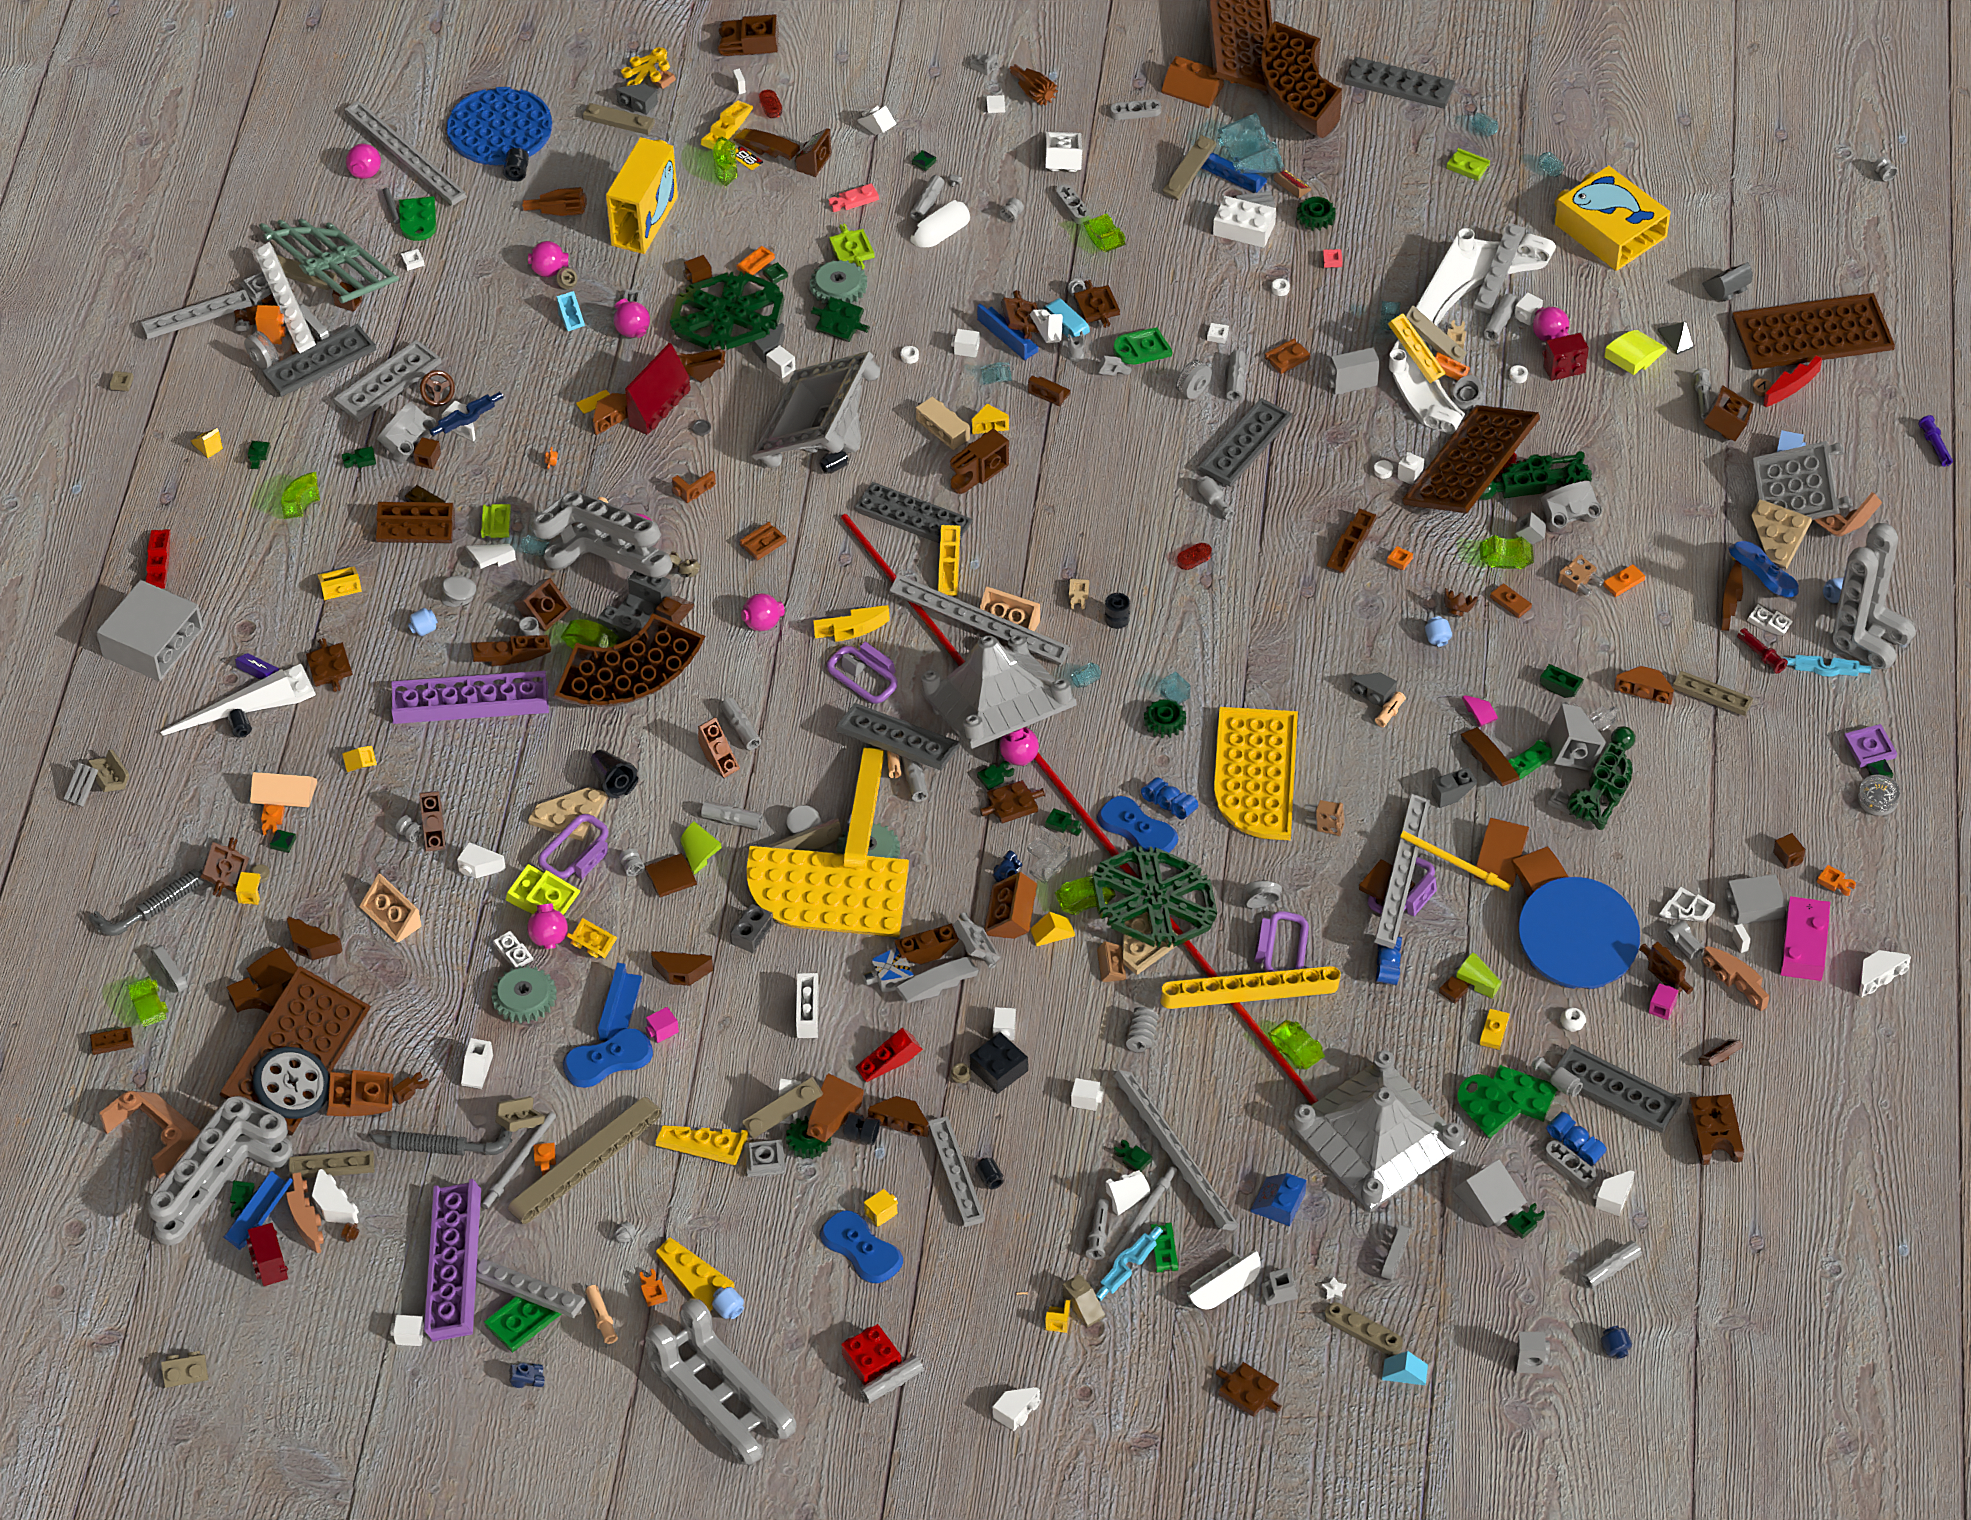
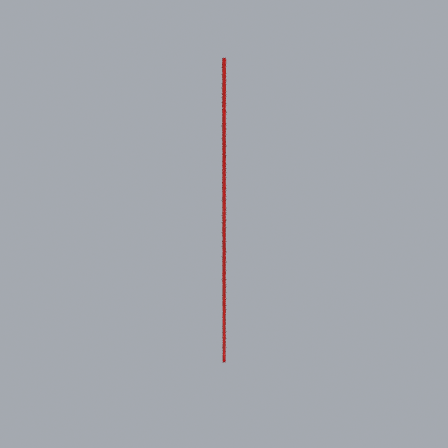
M843 514L841 520L890 581L894 583L897 577L850 517L847 514ZM907 601L955 662L961 666L965 660L924 609L917 604ZM1038 752L1034 760L1112 857L1120 854ZM1128 863L1120 865L1125 873L1140 879ZM1170 917L1173 931L1178 935L1183 934V931ZM1190 940L1182 943L1209 978L1219 977ZM1240 1002L1230 1003L1311 1105L1316 1103L1318 1099Z

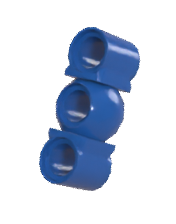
M1155 777L1141 789V794L1146 801L1153 802L1155 805L1159 804L1162 809L1171 811V814H1175L1181 820L1188 817L1199 806L1194 796L1187 795L1185 792L1181 793L1176 787L1168 786V783L1159 777Z
M1397 937L1394 949L1378 944L1376 982L1391 985L1398 984L1402 937Z
M1560 1112L1547 1125L1548 1133L1553 1138L1558 1139L1559 1142L1563 1140L1566 1147L1572 1152H1578L1577 1156L1588 1165L1594 1166L1606 1153L1605 1145L1600 1140L1595 1139L1594 1136L1590 1138L1585 1128L1575 1126L1576 1121L1570 1115Z

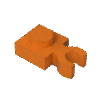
M264 804L261 817L263 835H266L269 829H273V835H275L277 825H282L285 812L283 805Z
M1830 865L1826 866L1817 879L1818 884L1834 892L1838 888L1846 896H1849L1851 889L1847 887L1854 889L1856 886L1854 880L1844 879L1845 873Z
M653 1268L650 1269V1277H645L643 1272L639 1273L640 1281L644 1284L641 1285V1291L647 1307L668 1301L661 1279L656 1280V1272Z

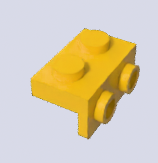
M584 918L581 919L573 934H567V937L572 940L570 942L572 945L579 949L582 946L587 948L586 953L595 958L598 955L606 958L617 939L616 936Z

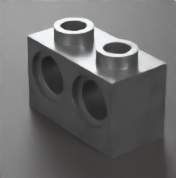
M751 904L748 910H744L738 924H735L731 929L732 944L754 953L774 925L773 913Z

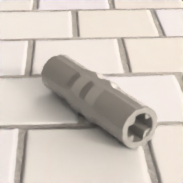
M933 175L918 197L916 204L910 212L911 218L915 221L921 222L936 201L939 192L944 186V180L940 176Z
M1508 293L1504 295L1500 304L1495 309L1484 330V336L1492 341L1498 339L1518 303V299L1513 294Z
M1238 350L1233 351L1230 355L1227 398L1231 401H1239L1242 398L1246 354Z
M727 698L720 704L721 710L748 750L757 748L761 744V739L733 698Z
M902 756L906 780L909 784L912 799L916 802H922L929 796L923 768L919 762Z
M709 801L703 803L701 817L757 830L760 829L763 821L762 813Z
M1631 1240L1616 1251L1609 1253L1605 1258H1602L1597 1264L1581 1274L1583 1283L1589 1289H1592L1605 1279L1613 1276L1627 1264L1641 1256L1640 1247Z
M914 1355L860 1387L859 1391L866 1403L870 1404L923 1372V1365L918 1357Z

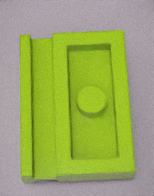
M1458 148L1457 152L1448 161L1446 169L1479 181L1486 168L1490 166V160Z
M511 504L483 505L482 538H485V536H490V538H509Z

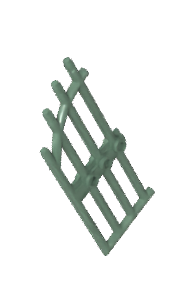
M300 218L298 222L302 227H291L284 220L280 219L277 223L282 229L273 231L264 223L259 225L260 229L266 233L263 234L265 241L273 239L302 263L299 267L306 275H317L341 295L339 297L340 303H345L399 281V278L332 223H326L327 229L313 227L305 219ZM301 234H312L333 252H321ZM291 235L317 258L307 259L285 241L282 236ZM326 236L337 237L348 246L338 247ZM360 255L387 278L378 280L353 258ZM337 264H349L372 284L364 287ZM332 269L356 290L350 293L347 292L322 270Z

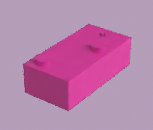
M1790 896L1786 914L1781 976L1822 981L1825 968L1831 902Z

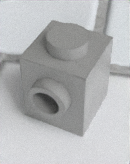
M1530 512L1517 519L1515 534L1531 546L1545 539L1546 524Z

